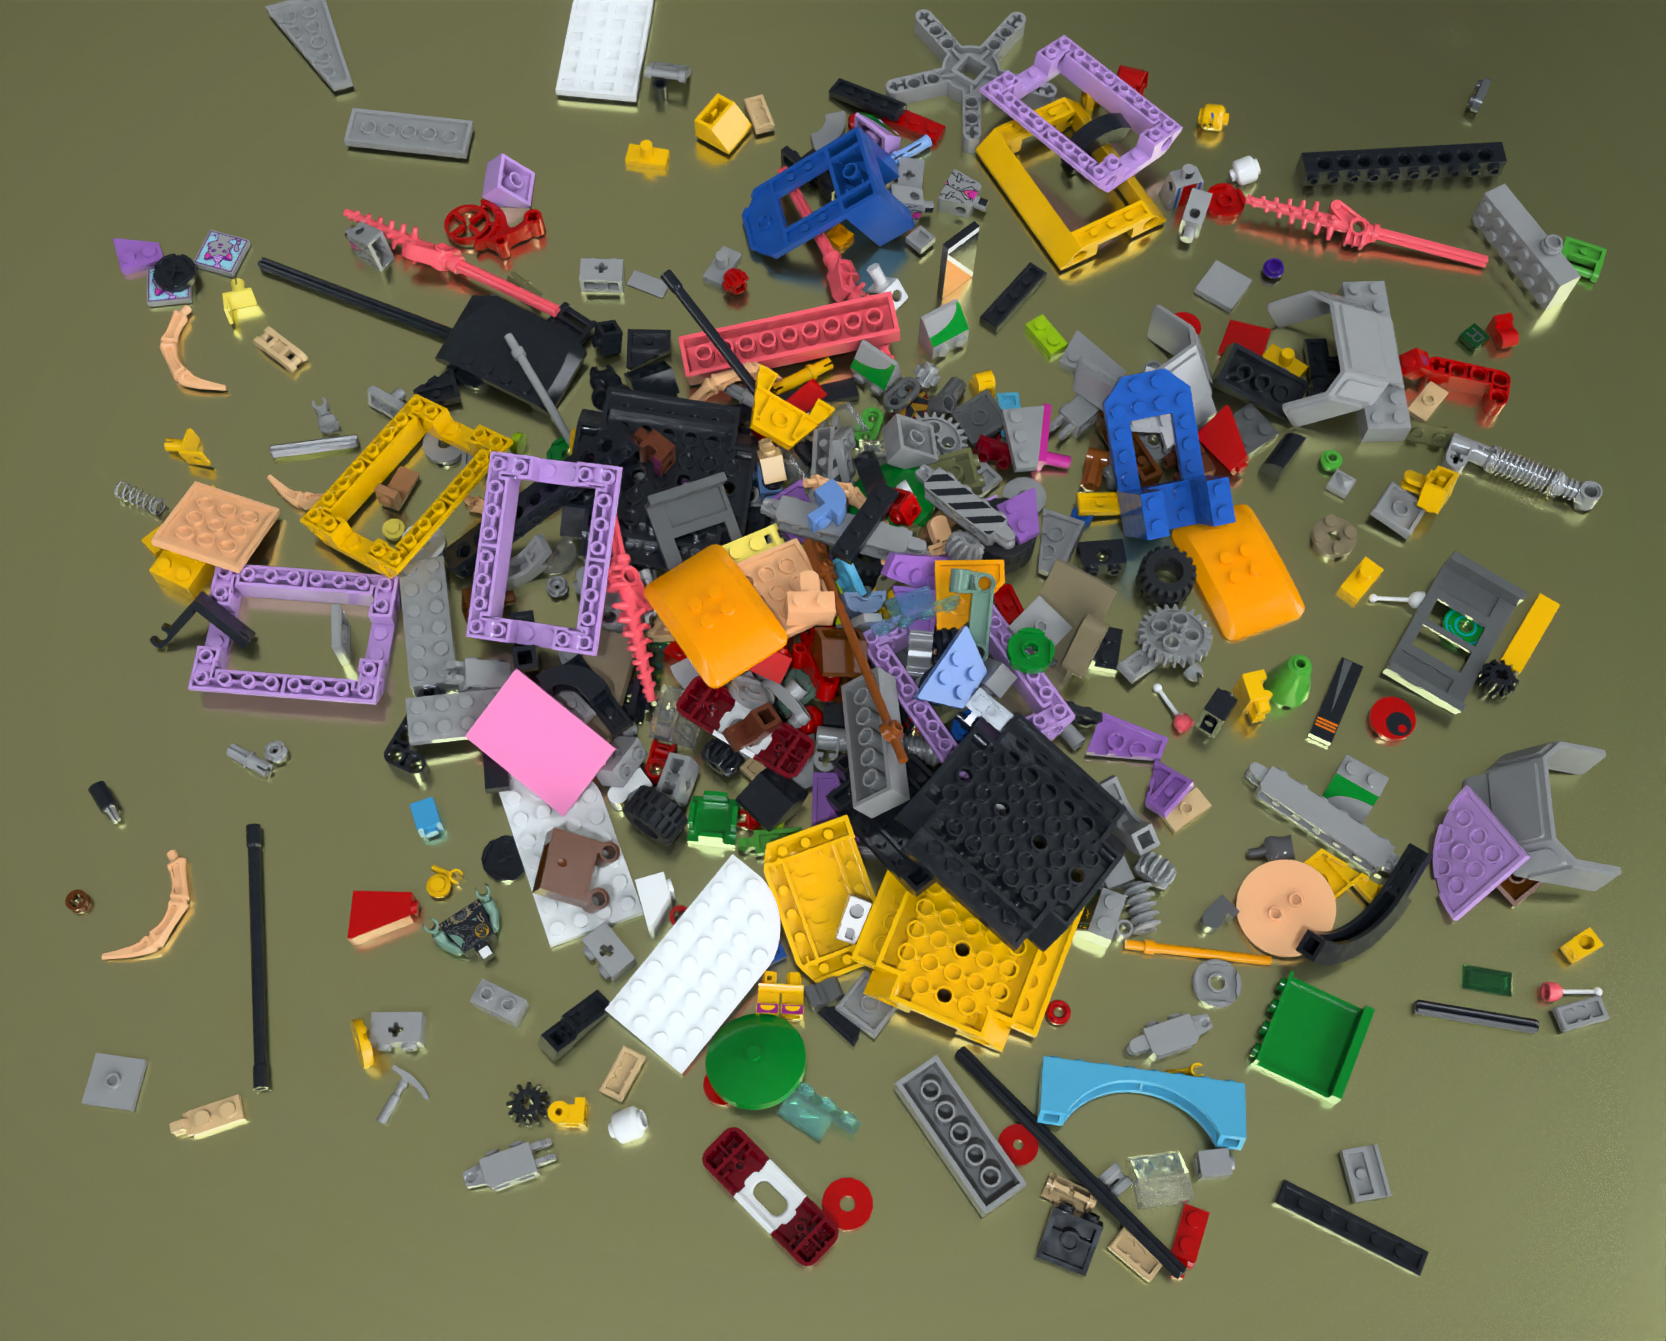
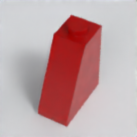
M1226 405L1198 431L1199 442L1234 476L1236 473H1242L1248 467L1247 463L1250 460L1233 412Z
M353 891L347 939L352 945H359L414 923L415 915L419 914V900L416 899L413 892Z

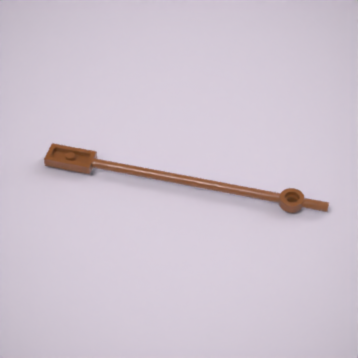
M808 537L802 543L813 571L818 573L820 579H823L827 591H834L837 615L882 721V724L879 725V731L883 738L891 743L900 764L906 763L908 757L900 741L904 736L903 727L897 720L891 719L835 586L834 581L838 578L834 569L835 565L829 558L826 545L821 541Z

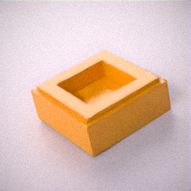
M840 223L825 234L831 245L839 251L854 239V234Z

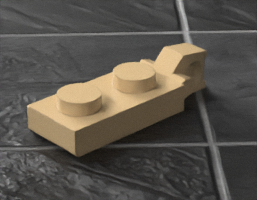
M237 1094L189 1110L182 1114L183 1119L169 1123L171 1134L175 1136L186 1133L188 1137H198L246 1120L241 1096Z

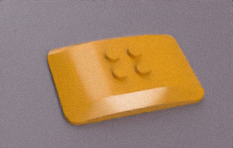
M1244 504L1233 506L1236 520L1234 523L1215 527L1193 524L1174 528L1171 534L1172 542L1175 547L1179 548L1178 551L1182 553L1184 550L1187 553L1186 557L1193 559L1192 565H1196L1197 569L1195 572L1197 577L1194 584L1224 639L1231 642L1242 640L1295 620L1302 616L1305 609L1299 592L1269 536L1252 509Z
M714 544L706 547L650 582L644 589L646 600L708 687H722L783 648L788 641L784 628L721 545Z

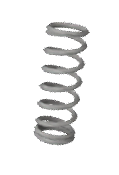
M120 481L115 486L114 495L116 497L123 498L124 501H129L133 505L136 504L139 508L143 507L144 510H149L152 514L159 515L165 508L164 499H157V496L151 498L150 493L144 496V490L138 492L137 487L131 489V485H126L125 481ZM121 483H124V489L118 495V487ZM129 486L127 493L124 495L126 487ZM136 489L135 494L131 498L133 490ZM142 492L141 498L137 501L139 494ZM149 495L148 500L144 504L146 496ZM156 498L154 504L151 506L153 499ZM162 501L160 508L156 511L157 505ZM149 502V508L147 509L144 506Z

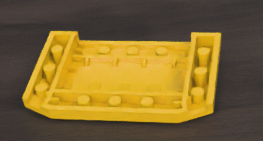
M847 814L766 843L763 874L776 900L780 921L795 964L816 984L864 966L850 960L858 939L855 945L835 938L848 894L872 903L863 927L876 899Z

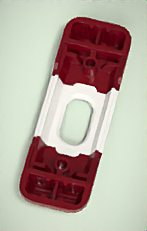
M700 675L691 680L676 703L677 711L682 717L727 744L729 743L722 734L724 729L728 728L736 719L743 720L751 711V709L739 704L731 696L728 688L724 686L719 688L708 687ZM781 722L769 736L752 747L747 746L740 751L785 778H794L800 774L813 755L815 743L808 735L785 722Z
M737 1127L726 1129L705 1150L702 1161L706 1170L800 1265L806 1267L813 1266L835 1244L839 1235L836 1224L741 1129ZM759 1182H769L786 1199L787 1209L784 1213L778 1216L772 1215L754 1197L753 1190Z

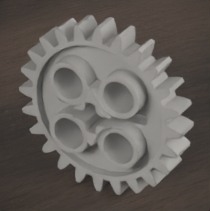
M925 412L924 418H921L917 414L916 420L933 425L934 431L937 432L935 433L938 456L968 448V444H966L967 436H964L965 430L959 429V422L952 424V417L945 420V414L938 418L936 412L933 413L932 417H929L927 412ZM944 445H949L951 448H946Z
M1165 604L1163 610L1156 606L1155 612L1149 610L1148 616L1143 615L1137 631V637H1139L1138 644L1142 645L1141 651H1148V658L1155 656V663L1163 660V666L1170 662L1173 668L1176 667L1177 663H1180L1182 668H1185L1186 662L1193 666L1195 660L1201 662L1202 656H1207L1212 644V628L1207 627V620L1201 621L1202 614L1194 615V609L1187 612L1186 606L1178 609L1177 605L1174 604L1173 609H1170Z

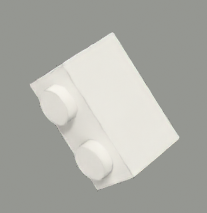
M664 872L635 880L651 939L656 938L673 908L671 901L676 900L671 878L666 879Z

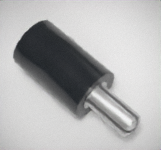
M104 781L92 784L88 791L101 813L108 814L113 823L120 822L121 817L116 811L119 805Z

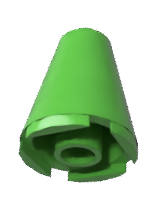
M1294 655L1267 673L1264 689L1273 694L1270 701L1277 706L1295 708L1303 704L1308 698L1311 690L1312 664L1306 656Z

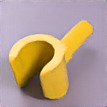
M434 864L431 867V870L446 875L454 886L459 885V882L453 880L452 876L458 874L463 877L460 869L449 871Z
M1197 1062L1188 1068L1166 1069V1073H1183L1187 1076L1201 1077L1203 1074H1195L1193 1068H1200L1203 1065Z

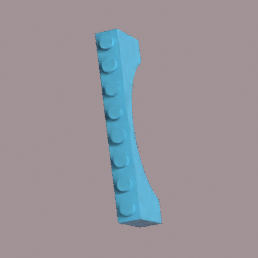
M1043 1056L1039 1075L1037 1123L1063 1126L1067 1118L1086 1102L1107 1094L1130 1092L1151 1095L1181 1108L1203 1127L1215 1147L1241 1150L1246 1141L1245 1083H1238L1234 1080H1216L1207 1076L1194 1077L1183 1073H1165L1156 1069H1136L1133 1066L1121 1067L1113 1066L1109 1063H1091L1082 1059L1069 1060L1058 1056Z

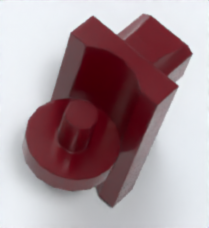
M980 434L973 449V454H978L979 461L983 463L987 462L988 459L996 461V466L1003 470L1010 466L1012 460L1008 444L1001 441L1002 435L997 434L995 439Z

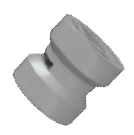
M1117 1162L1098 1178L1116 1197L1134 1182L1129 1176H1125L1121 1172L1122 1168Z

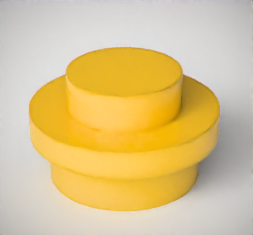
M443 874L431 876L426 884L427 892L434 898L445 897L451 890L449 878Z

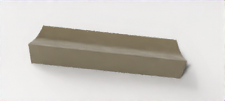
M601 629L597 656L583 654V659L607 683L612 696L622 707L634 668L632 661L636 660V658L631 656L634 653L633 651L627 650V647L632 645L627 644V641L630 639L629 637H623L621 633ZM597 716L587 723L596 733L610 744L612 743L613 736Z

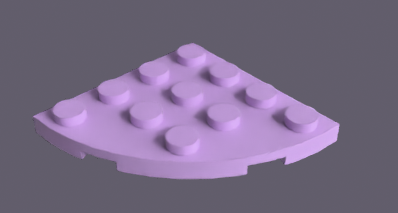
M1468 785L1450 803L1449 811L1443 823L1439 824L1433 848L1434 878L1437 879L1440 891L1439 896L1445 909L1455 921H1458L1531 858Z

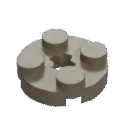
M1329 514L1315 524L1310 538H1312L1314 550L1319 555L1327 559H1335V557H1347L1352 552L1357 542L1356 536L1358 533L1357 529L1345 519ZM1329 534L1336 535L1339 541L1336 539L1334 541H1331V536Z

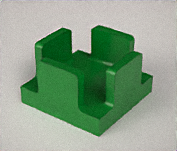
M705 790L703 796H693L689 808L687 843L735 848L740 805L735 799H729L727 792Z

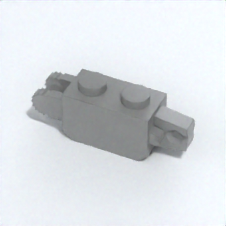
M1181 1012L1168 1016V1021L1159 1023L1158 1020L1145 1024V1028L1139 1034L1140 1036H1137L1135 1039L1133 1038L1126 1045V1052L1132 1057L1147 1053L1150 1059L1156 1061L1193 1048L1199 1036L1210 1031L1213 1026L1208 1014L1191 1016L1190 1013L1182 1015Z

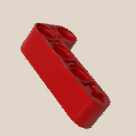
M1434 356L1430 358L1433 372L1421 377L1427 384L1432 381L1440 387L1483 396L1482 409L1489 416L1500 414L1509 399L1511 377L1502 370Z
M812 378L789 397L786 402L807 413L814 407L818 398L823 400L828 394ZM751 429L750 433L753 436H759V440L766 438Z

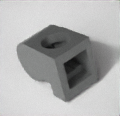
M1222 894L1204 911L1199 919V926L1205 933H1214L1220 928L1224 919L1230 923L1240 911Z
M831 977L815 985L811 984L804 987V995L812 1013L839 1001L845 995L837 977Z

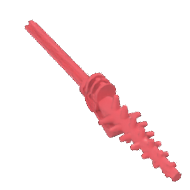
M783 166V168H779L777 170L778 174L787 169L788 167ZM799 187L788 193L802 218L812 213ZM824 232L814 237L824 256L823 263L828 267L826 277L830 283L833 299L836 302H843L845 298L852 300L861 298V296H870L862 291L866 285L865 282H861L858 286L855 285L860 280V275L856 272V268L853 267L852 261L841 259L840 252L833 249ZM890 344L875 346L892 359L895 358L888 349Z
M1248 194L1245 199L1246 204L1252 205L1254 209L1256 207L1264 209L1265 214H1268L1269 211L1277 213L1276 219H1281L1282 215L1289 216L1290 225H1293L1295 219L1302 220V230L1306 229L1308 222L1314 224L1313 235H1318L1321 226L1327 228V241H1330L1334 230L1344 233L1342 246L1350 245V248L1354 246L1360 251L1364 245L1375 243L1378 240L1485 268L1488 263L1487 255L1383 229L1377 223L1372 225L1340 200H1334L1327 208L1328 213L1318 211V201H1315L1312 210L1305 208L1306 200H1302L1299 207L1292 206V199L1290 198L1286 204L1279 203L1278 197H1275L1274 201L1265 200V196L1256 198ZM1353 224L1360 226V233L1353 230Z
M347 208L343 212V215L348 217L349 221L364 222L381 230L385 238L391 240V249L395 250L397 244L401 245L402 256L413 260V264L420 262L431 265L432 268L439 271L450 270L456 275L462 273L553 317H557V314L560 312V305L466 262L460 250L454 249L445 243L434 245L432 242L421 240L418 237V227L416 226L413 227L411 235L406 232L405 223H402L400 230H397L394 227V220H390L389 225H385L381 216L376 221L371 219L370 213L364 216L360 214L359 210L352 211Z
M616 514L611 550L613 557L610 558L608 587H606V591L608 593H619L621 602L612 604V608L622 610L618 615L617 622L626 624L623 627L625 632H622V636L630 638L627 644L632 645L628 646L627 650L634 652L631 656L636 658V660H633L632 664L637 665L636 671L640 672L637 678L641 679L640 684L644 687L642 692L645 694L647 702H654L657 700L654 692L656 682L652 681L651 672L655 668L649 665L648 659L653 657V653L647 652L646 644L651 643L652 639L644 637L643 630L650 629L651 625L641 621V616L653 608L645 598V586L640 579L638 571L629 564L631 558L629 554L625 553Z

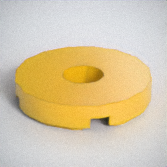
M361 1018L351 1020V1032L359 1062L362 1068L366 1069L372 1067L374 1057L371 1042H369L366 1035L365 1023Z

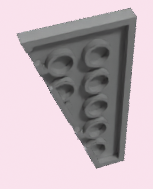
M288 0L265 6L266 12L333 91L353 86L326 0Z

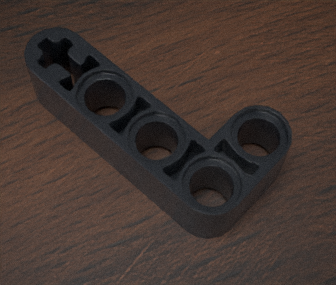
M427 686L420 690L417 697L441 695V692L436 686ZM406 714L385 749L384 759L392 771L413 781L421 782L429 777L430 768L425 758L417 753L421 745L410 746L409 741H404L409 736ZM397 755H401V756H402L400 760H398V761H396V762H393V761H392V759H393L395 756H397ZM416 765H423L420 770L412 771Z

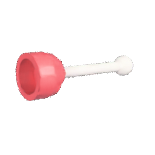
M1159 683L1154 684L1153 690L1160 694L1175 715L1173 724L1177 731L1182 733L1191 728L1194 724L1192 718L1186 713H1179L1163 692L1162 685Z
M1544 982L1541 987L1542 998L1546 1002L1558 1001L1563 994H1593L1594 996H1601L1603 993L1600 987H1594L1593 989H1562L1556 982Z

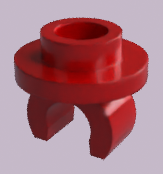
M746 810L739 811V815L746 817V820L738 823L737 826L751 831L759 829L760 824Z

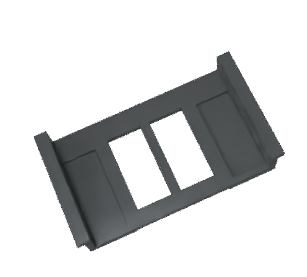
M725 472L646 497L648 502L644 507L667 571L683 562L674 538L723 522L731 542L742 538L723 486L727 481Z
M1454 551L1440 568L1382 673L1455 715L1462 713L1467 705L1463 702L1477 679L1478 673L1489 657L1515 607L1525 599L1528 593ZM1436 601L1441 602L1484 627L1475 646L1427 619ZM1422 626L1470 653L1461 672L1413 645Z

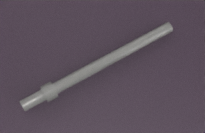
M512 333L506 334L504 338L512 350L513 358L520 363L569 446L570 431L527 360L525 350L522 346L518 345Z

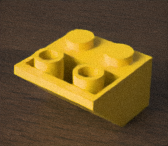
M719 93L715 95L694 120L695 136L727 154L732 152L752 128V124L735 102Z

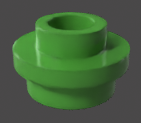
M1326 450L1320 457L1321 466L1327 471L1337 470L1343 462L1342 456L1335 450Z

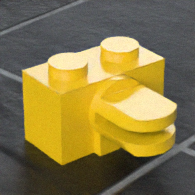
M1440 465L1435 470L1431 469L1427 476L1413 470H1407L1404 472L1400 486L1420 496L1417 506L1427 512L1438 514L1451 496L1459 473Z

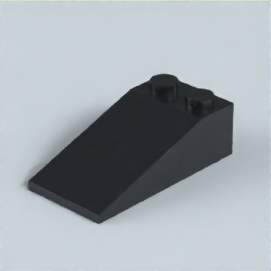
M1235 342L1227 345L1212 375L1213 384L1211 383V386L1248 404L1252 403L1253 406L1290 422L1282 409V405L1302 399L1310 383Z

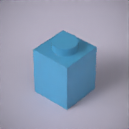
M433 796L409 804L421 838L433 837L438 835L440 831L445 830Z

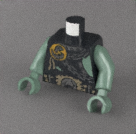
M484 883L487 888L485 894H480L477 887L475 888L476 895L480 899L475 900L440 924L434 918L429 917L434 922L433 927L427 929L422 923V928L426 932L432 933V938L443 950L457 956L464 954L467 958L478 954L482 962H487L495 956V952L490 944L497 940L495 933L499 930L500 912L493 897L489 896L491 893L489 885Z

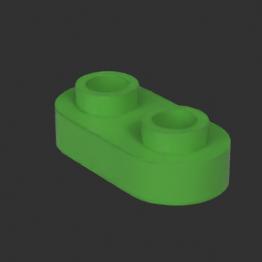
M870 407L863 411L855 431V441L859 447H861L860 441L864 437L869 440H877L883 424V413L880 409Z

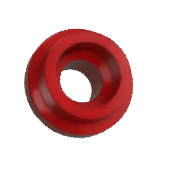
M1062 1000L1050 1002L1046 1009L1047 1019L1055 1025L1065 1024L1071 1016L1069 1005ZM1055 1009L1062 1011L1061 1017L1054 1015Z

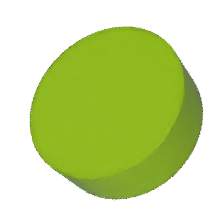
M516 432L511 437L514 443L509 449L513 454L522 455L527 445L526 434Z

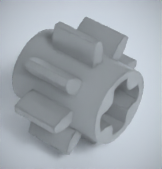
M927 361L924 365L918 364L913 371L916 374L915 379L925 388H929L930 385L936 386L941 379V376L938 375L940 369Z

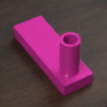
M1043 403L1044 414L1038 467L1034 471L1040 472L1044 464L1069 469L1071 456L1047 451L1052 405Z

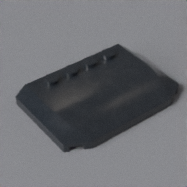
M472 295L436 355V361L455 371L459 369L530 404L532 409L551 417L520 363L513 358L512 350L504 336L512 333L518 345L523 347L527 354V360L556 408L586 358V350L572 332L498 296Z
M908 754L906 770L911 799L921 786L930 779L933 773L917 756ZM850 779L826 795L828 803L838 817L848 815L854 834L910 894L917 897L936 883L901 851L913 835L894 818L909 800L874 818H870L853 808Z

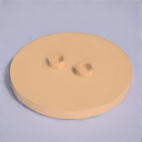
M1274 860L1254 869L1240 886L1236 900V908L1240 911L1237 919L1248 940L1260 950L1279 957L1301 956L1302 954L1297 952L1296 948L1308 929L1315 932L1331 931L1336 917V901L1327 880L1311 866L1295 860Z

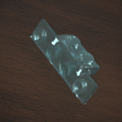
M927 585L885 600L890 618L870 625L872 636L877 634L878 636L887 635L891 632V629L909 627L914 621L919 619L929 620L941 611L945 613L951 612L960 605V596L956 594L935 602L930 587Z
M800 1083L796 1091L784 1100L777 1114L818 1141L823 1138L832 1121L852 1135L862 1124L857 1121L855 1115L842 1111L836 1107V1104L831 1099L821 1097L815 1093V1090L810 1085Z

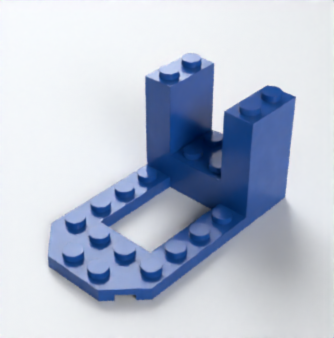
M857 126L753 189L750 196L752 200L749 207H745L742 213L750 249L756 253L778 259L845 219L850 221L879 246L914 228L915 225L910 209L885 188L886 184L900 177L895 160ZM829 170L837 198L794 224L787 226L780 198Z
M1166 368L1119 377L1115 387L1103 401L1102 407L1124 536L1151 540L1170 536L1169 529L1193 524L1215 527L1236 522L1229 477L1204 474L1191 387ZM1170 413L1180 479L1140 487L1130 421Z

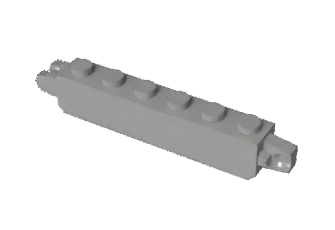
M782 495L780 500L765 498L760 508L761 514L775 519L779 531L804 538L809 537L832 546L835 545L855 516L846 513L845 520L840 526L837 527L831 521L825 529H820L813 533L808 528L807 515L819 508L815 502L809 503L794 496ZM881 521L860 553L882 560H887L890 552L922 555L926 554L927 542L913 537V531L905 527H896Z
M1257 762L1249 765L1245 776L1246 779L1257 786L1255 790L1256 798L1368 873L1373 874L1382 870L1391 874L1400 857L1393 852L1396 847L1391 845L1387 838L1376 835L1370 831L1366 824L1355 821L1346 811L1337 809L1325 797L1316 795L1309 790L1307 785L1289 777L1288 773L1283 769L1274 766L1268 769Z

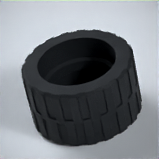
M993 498L988 503L996 510L997 505L1009 500V498ZM1037 537L1021 545L1018 544L1009 550L983 544L985 548L981 560H1004L1005 573L1017 571V569L1025 566L1026 562L1030 560Z

